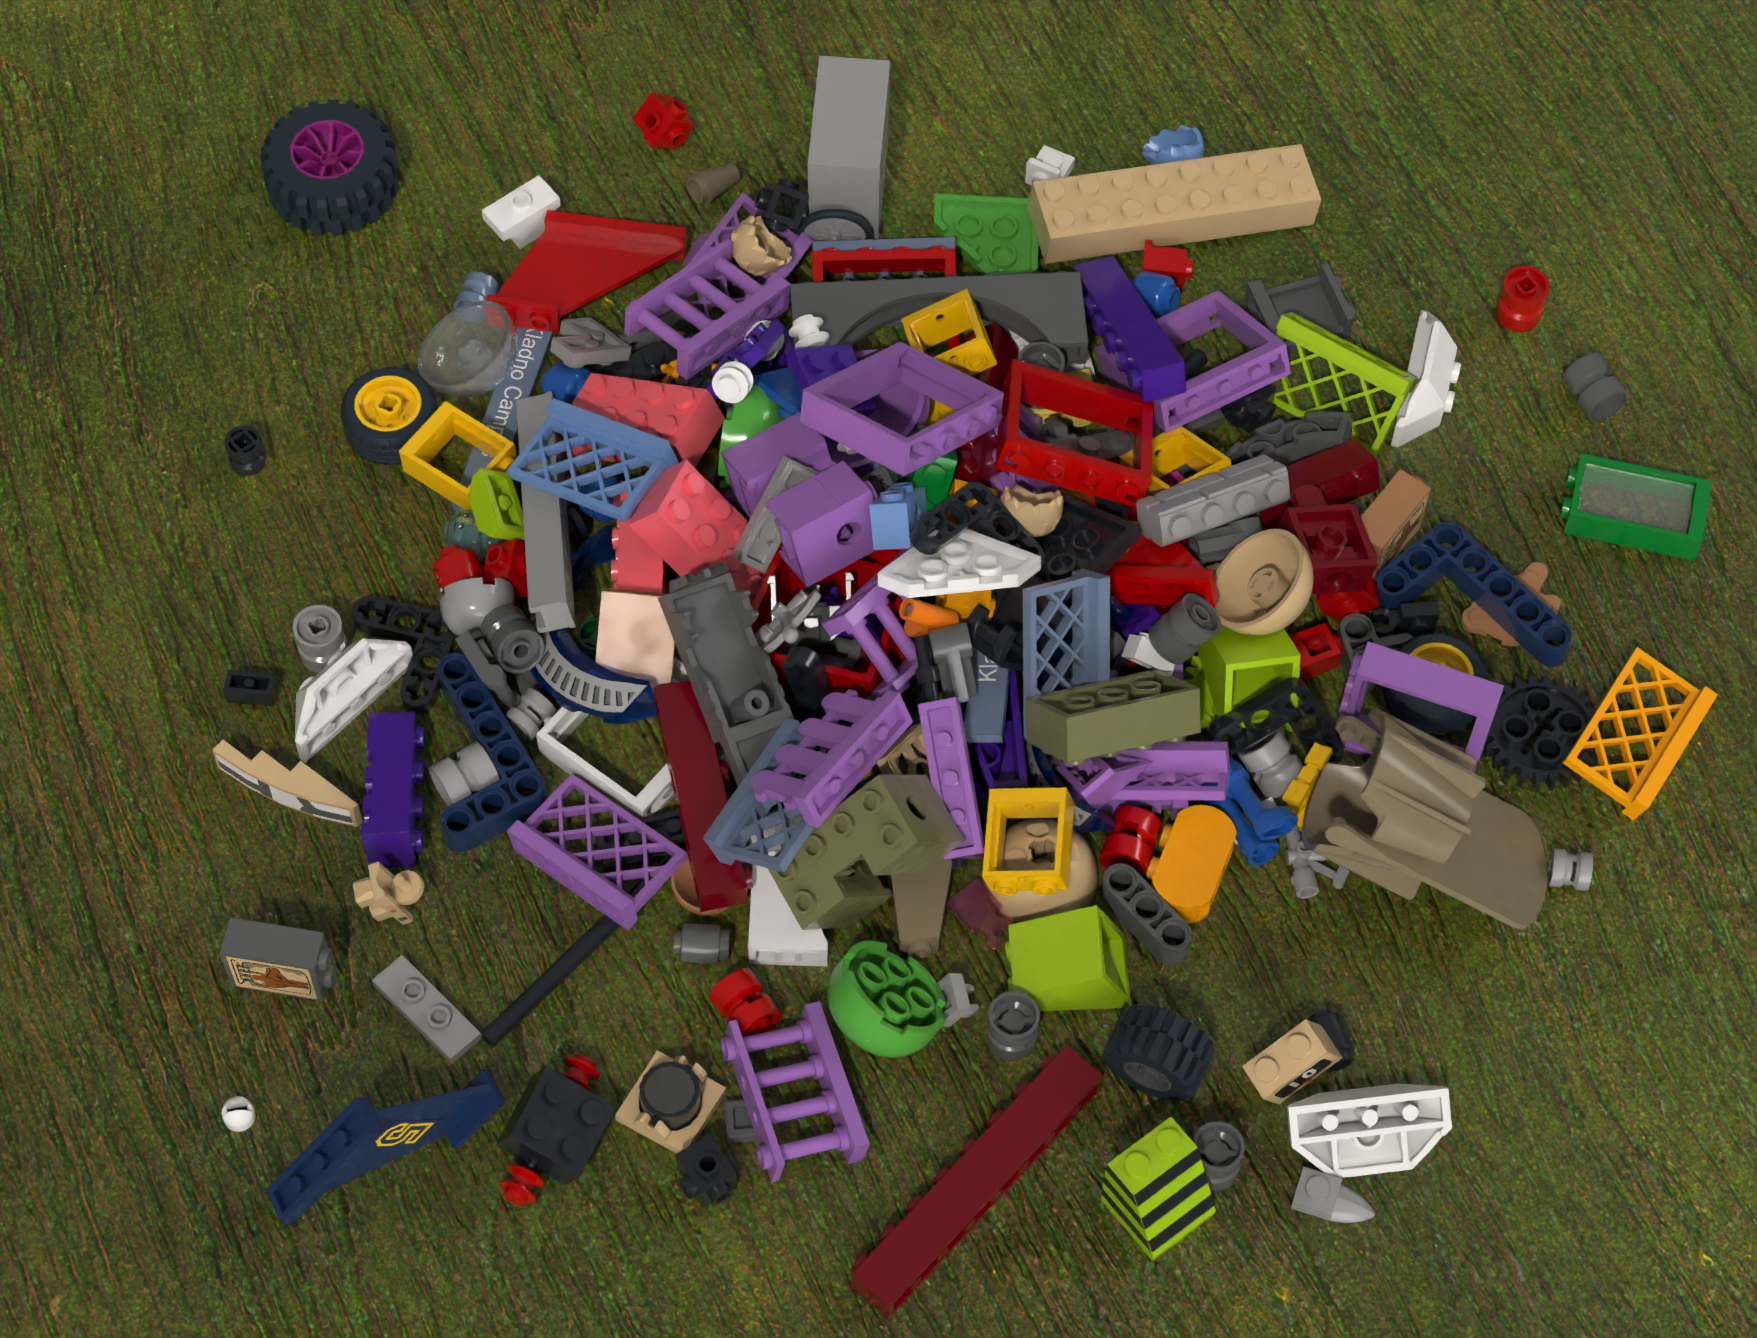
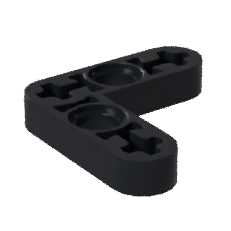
M979 482L968 483L936 506L915 524L909 534L910 542L916 550L925 555H933L970 527H973L977 533L1011 545L1014 541L1016 543L1015 547L1041 556V566L1045 563L1046 556L1039 543L987 486ZM975 499L977 503L969 509L966 503L969 500ZM945 511L955 514L959 519L960 525L949 522L945 517ZM993 523L1001 524L1006 529L1008 537L998 534L993 527ZM935 527L939 532L929 538L926 534Z
M376 596L361 597L352 606L353 621L355 627L360 632L416 645L401 685L400 695L403 706L408 712H415V714L427 713L435 705L441 689L438 667L432 670H425L419 666V663L428 656H434L441 660L445 655L454 653L457 644L455 638L458 636L447 627L443 621L441 611ZM370 610H375L376 615H371L369 620L363 618V615H368ZM404 616L412 617L416 621L414 626L407 630L398 629L395 623ZM383 619L387 620V625H384ZM424 621H426L427 627H423ZM442 626L447 627L448 632H443L441 636H435V631H439ZM420 679L424 681L423 690L425 696H419L418 700H412L411 694L416 695L418 693Z
M793 646L789 649L782 665L790 687L782 686L785 701L789 704L794 719L798 720L800 724L809 718L822 719L826 715L821 704L822 700L827 695L834 693L835 690L820 656L807 647Z
M1289 677L1226 713L1216 719L1207 731L1209 742H1228L1229 756L1289 723L1307 754L1314 743L1323 738L1327 747L1332 748L1333 752L1327 762L1338 764L1344 755L1343 745L1305 682L1297 677ZM1292 693H1296L1302 703L1297 709L1288 697ZM1257 711H1269L1268 717L1263 722L1255 724L1250 722L1251 717ZM1306 718H1318V722L1313 728L1309 730L1300 729L1301 723ZM1242 722L1246 727V730L1242 731L1241 727L1239 726V724ZM1228 732L1231 738L1224 740L1222 735Z

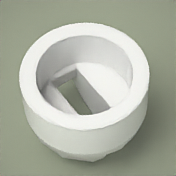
M234 1096L229 1098L222 1108L223 1121L227 1128L232 1131H245L255 1121L256 1113L253 1104L245 1097ZM247 1107V1110L230 1111L231 1109Z

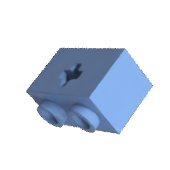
M911 482L891 484L890 489L881 492L880 496L869 504L873 550L909 549L913 547L909 538L910 530L927 514L925 487L913 488V483Z

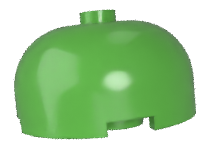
M753 384L743 400L733 403L732 407L728 408L726 419L723 421L718 475L725 476L723 481H720V489L732 490L721 452L784 420L777 414L780 406L766 396L765 392L755 384Z
M862 941L854 944L840 960L830 976L827 1000L836 1025L855 1045L874 1055L898 1058L914 1054L925 1047L946 1022L943 1019L942 1009L946 1004V999L932 975L913 957L909 956L905 961L901 957L887 951L886 943Z

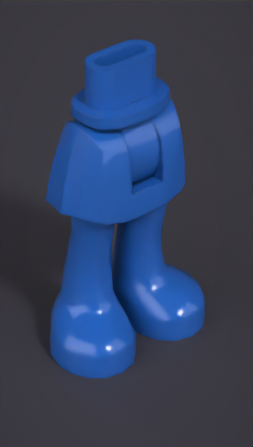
M1229 756L1231 775L1225 801H1201L1203 805L1212 806L1223 811L1232 820L1237 831L1236 840L1238 841L1241 854L1250 866H1261L1278 853L1280 845L1276 839L1286 835L1296 826L1298 816L1287 806L1274 808L1265 806L1248 783L1250 779L1248 772L1238 761ZM1203 783L1200 786H1218V783ZM1236 801L1239 803V805L1241 806V808H1242L1243 811L1245 812V814H1246V816L1248 817V819L1250 820V822H1249V821L1246 819V817L1242 814V812L1240 811V809L1238 808V806H1237L1236 803H1235Z

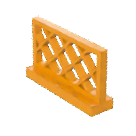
M1637 647L1622 667L1566 756L1563 764L1622 804L1624 807L1621 812L1634 821L1650 807L1718 694L1706 686L1698 690ZM1636 662L1649 670L1652 682H1636L1633 671ZM1625 680H1627L1628 685H1623ZM1674 687L1684 694L1685 698L1682 703L1668 705L1664 688ZM1654 689L1659 707L1644 708L1639 691ZM1630 692L1635 709L1619 711L1615 697L1616 694ZM1609 707L1610 713H1605ZM1661 714L1665 725L1664 732L1651 733L1646 715ZM1637 717L1642 735L1626 736L1622 718ZM1613 720L1617 738L1601 739L1598 728L1599 721ZM1590 736H1592V740H1593V741H1587V740L1589 739ZM1654 740H1658V742H1657L1656 745L1654 746V742H1653V741H1654ZM1644 742L1648 758L1643 761L1633 762L1629 743ZM1620 745L1624 763L1609 765L1604 747ZM1595 748L1600 766L1589 767L1579 760L1577 756L1582 749ZM1627 770L1630 787L1627 792L1614 784L1611 772Z

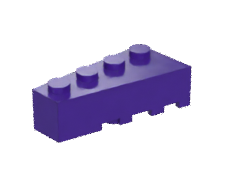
M415 712L369 713L366 752L368 763H371V766L365 767L367 796H363L365 823H361V837L369 865L379 861L386 868L416 867L417 852H423L424 850L423 829H417V818L424 817L423 794H418V783L425 782L424 760H418L419 749H425L426 738L425 727L418 726Z

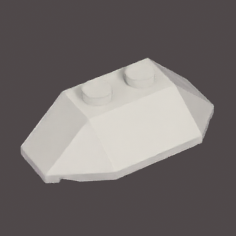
M1421 310L1407 369V373L1415 376L1418 380L1412 392L1408 393L1397 415L1391 446L1399 447L1440 426L1443 412L1450 413L1453 405L1455 392L1448 390L1450 383L1457 384L1461 363L1455 362L1457 346L1442 322L1426 310Z
M360 639L349 645L343 652L334 654L323 670L315 677L311 676L302 683L299 691L296 693L295 743L299 757L304 763L311 759L406 673L412 657L411 646L407 642Z
M1390 1084L1317 1093L1287 1106L1290 1146L1324 1173L1339 1178L1411 1170L1426 1156L1440 1138L1452 1129L1449 1089L1446 1086Z

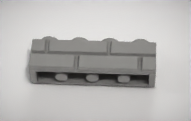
M1263 454L1219 470L1218 473L1214 472L1158 492L1154 496L1150 495L1137 500L1136 508L1140 533L1149 540L1152 539L1160 547H1164L1286 502L1290 499L1288 470L1283 464L1277 461L1274 462V459Z

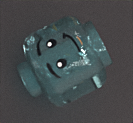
M461 509L457 511L446 522L443 530V536L448 547L459 545L461 549H473L477 553L479 560L485 559L489 545L501 542V539L491 538L478 530L472 510Z

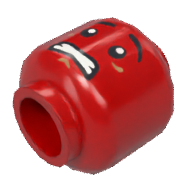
M452 545L439 552L440 558L432 566L433 575L443 595L445 586L460 580L480 578L483 574V567L475 550L469 548L461 549L460 545Z

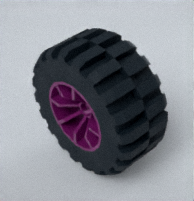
M328 99V103L319 104L318 101L309 102L308 107L303 109L298 106L289 112V117L285 118L282 116L274 124L275 130L271 129L264 139L265 144L261 148L260 157L269 201L273 209L278 210V215L285 222L290 223L292 221L293 227L304 232L307 229H311L312 234L324 236V232H332L333 236L343 235V231L351 229L352 232L363 229V224L367 222L371 225L380 218V211L385 213L392 205V198L397 195L399 189V167L393 136L389 133L388 126L380 118L376 119L374 112L365 107L360 110L358 104L349 101L346 104H340L339 100Z

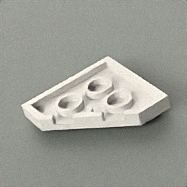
M936 529L928 537L935 536L939 531ZM968 529L933 555H925L914 547L910 548L877 573L878 586L908 598L1019 587L1041 570V556Z

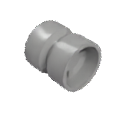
M326 605L309 606L299 612L294 619L293 633L301 662L307 669L319 673L327 666L329 659L334 654L343 652L348 647L340 615L333 608Z
M1280 728L1237 753L1247 770L1255 773L1253 779L1265 798L1271 796L1276 798L1283 795L1293 779L1297 781V776L1303 768V764L1296 754L1291 755L1289 752L1291 745Z
M477 741L457 752V759L455 761L446 757L428 768L438 793L448 807L472 795V792H478L500 780L491 759Z

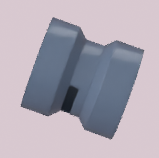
M470 272L463 282L464 291L458 294L454 308L462 317L482 322L488 317L487 295H496L500 288L498 282L491 276L482 272Z

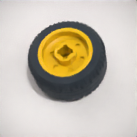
M383 367L375 371L371 370L369 373H365L364 376L361 375L359 379H356L348 387L341 404V418L346 439L359 456L364 459L366 458L367 461L372 463L377 462L380 465H399L401 463L399 450L434 414L438 406L432 388L417 373L415 374L408 369L403 370V368Z
M1442 633L1421 634L1420 636L1417 635L1414 638H1410L1396 650L1473 676L1488 679L1485 665L1479 654L1469 644L1467 645L1465 641H1460L1459 638L1456 639L1455 636L1443 635ZM1384 687L1386 703L1393 716L1430 736L1432 734L1444 736L1445 734L1456 733L1465 728L1476 717Z

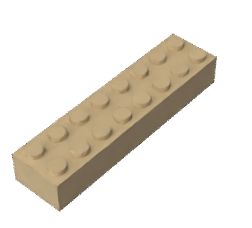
M1302 144L1033 181L1027 208L1044 262L1047 264L1144 250L1145 240H1152V246L1164 247L1314 225L1322 199Z

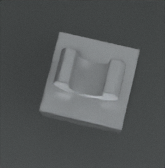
M948 973L938 982L946 999V1004L942 1008L943 1019L946 1022L942 1027H951L961 1017L969 1018L979 1010V1005L970 1004L968 996L975 991L974 986L965 984L961 973Z

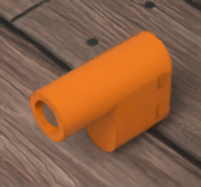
M905 598L900 605V617L906 620L904 632L907 636L913 638L928 636V630L958 624L959 616L956 611L917 599Z

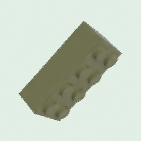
M1159 669L1025 698L1027 742L1041 749L1043 753L1063 760V763L1067 765H1081L1086 763V759L1097 756L1105 758L1116 757L1120 754V751L1131 748L1135 750L1150 749L1153 747V743L1181 742L1185 740V736L1201 733L1200 688Z

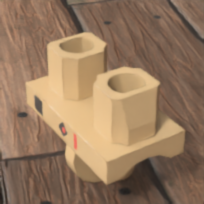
M379 861L368 865L370 877L353 882L356 903L361 908L369 906L373 918L378 922L394 917L402 925L413 922V916L407 911L405 905L415 903L422 896L424 891L423 879L417 873L410 870L402 871L395 876Z

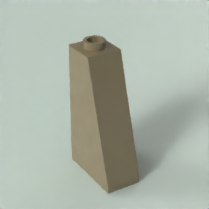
M943 857L926 871L919 874L888 875L890 890L893 893L891 901L899 957L911 956L914 959H924L931 954L938 953L953 872L951 860H944Z

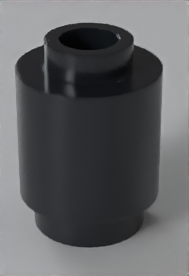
M1322 1010L1308 1018L1309 1021L1323 1027L1343 1057L1325 1072H1335L1350 1066L1355 1061L1352 1054L1355 1048L1339 1013H1331L1330 1010Z

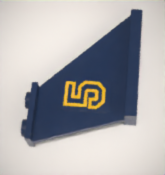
M482 1069L462 1090L374 1111L368 1097L355 1098L266 1189L280 1223H295L324 1192L446 1135L453 1149L460 1148L505 1102L489 1069Z

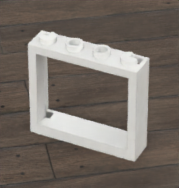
M674 658L672 684L690 681L683 663ZM595 667L589 672V675L594 676ZM565 698L561 709L553 717L549 716L544 719V727L536 734L539 753L568 774H573L637 819L658 814L674 797L668 765L666 764L635 797L562 744L594 710Z

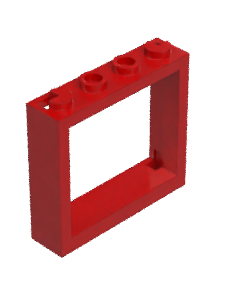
M898 246L891 250H875L871 247H861L852 251H839L836 248L812 251V282L814 283L823 282V273L944 271L945 277L956 276L955 248L946 249L943 246H931L927 249H910L905 246ZM959 334L947 339L948 350L959 346ZM930 353L927 355L935 357L941 353Z
M1012 359L1001 386V392L1004 393L1001 411L1003 416L998 426L995 468L1136 507L1137 500L1144 498L1151 482L1153 401L1144 403L1138 394ZM1020 402L1133 433V468L1018 436ZM1006 455L1008 456V461L1015 462V464L1005 462Z

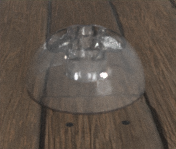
M492 301L472 302L449 313L434 326L421 346L417 363L420 376L436 391L457 398L477 397L495 389L509 375L517 356V332L510 315L503 306Z

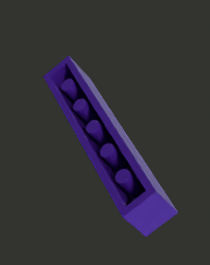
M1114 256L1073 265V272H1080L1085 318H1090L1096 336L1101 335L1107 353L1114 355L1119 372L1124 371L1127 375L1130 389L1132 391L1136 390L1144 403L1186 393L1184 360Z

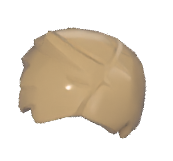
M749 216L739 224L737 229L731 232L730 240L733 242L732 256L737 264L749 274L754 276L773 274L778 269L785 267L792 259L790 256L791 248L786 247L784 241L769 233L762 216L755 218L754 216Z
M1015 485L1012 490L1005 486L1003 494L1000 496V501L1032 537L1050 534L1060 521L1064 500L1059 490H1056V492L1050 491L1048 493L1034 494L1020 485Z

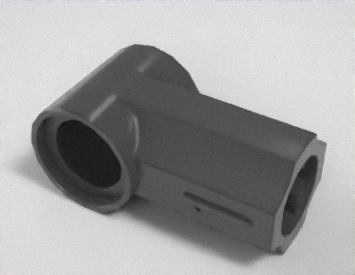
M1260 516L1227 523V526L1213 528L1189 537V552L1201 565L1224 560L1243 540L1263 531Z
M966 622L928 630L934 663L938 665L944 699L958 697L960 703L969 701L973 696L977 695L970 659L973 656Z

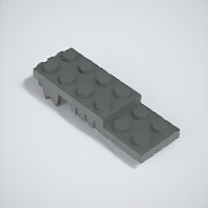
M723 561L694 575L691 572L670 581L669 594L658 598V601L714 744L721 742L737 786H739L786 718L794 719L789 704L785 701L783 688L779 685L776 670L770 662L771 658L758 645L751 628L759 616V613L750 604L749 596L751 592L750 590L736 589L730 572L724 574L729 569L726 562ZM796 774L793 778L799 779V775Z

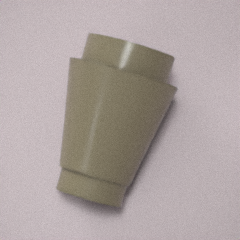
M733 163L697 170L687 179V190L690 197L696 203L704 202L709 204L735 183L739 182L740 174Z

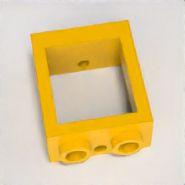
M964 289L901 318L909 345L927 354V348L973 328L976 338L933 357L969 376H973L998 364L982 317L968 289ZM940 314L943 315L941 319L936 318Z
M445 401L399 450V455L405 473L473 514L469 502L471 484L466 488L428 463L454 435H457L494 458L485 469L506 472L517 458L515 445L510 440Z
M1182 426L1168 433L1163 432L1152 438L1151 482L1144 498L1172 488L1159 478L1184 464H1187L1198 473L1173 487L1214 472L1218 473L1219 470L1232 466L1231 459ZM1133 449L1119 456L1121 465L1133 468Z
M1067 787L989 789L982 877L991 891L1006 896L1015 895L1017 891H1033L1040 895H1052L1056 891H1068L1075 803ZM1007 818H1058L1054 870L1002 871Z

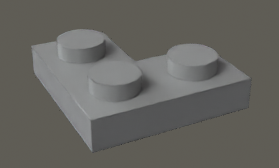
M587 317L562 320L559 333L564 337H553L550 351L563 360L566 366L583 368L584 365L588 364L612 365L614 362L628 361L632 347L593 318Z

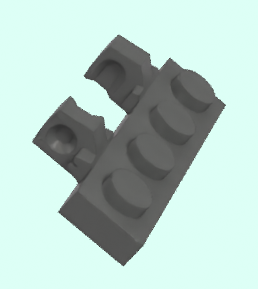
M1057 416L1045 418L1042 432H1040L1043 443L1120 464L1119 456L1132 450L1134 444L1133 433L1106 426L1107 431L1082 437H1077L1076 434H1068L1067 425L1061 424L1057 420ZM1153 423L1152 438L1162 433L1155 423Z

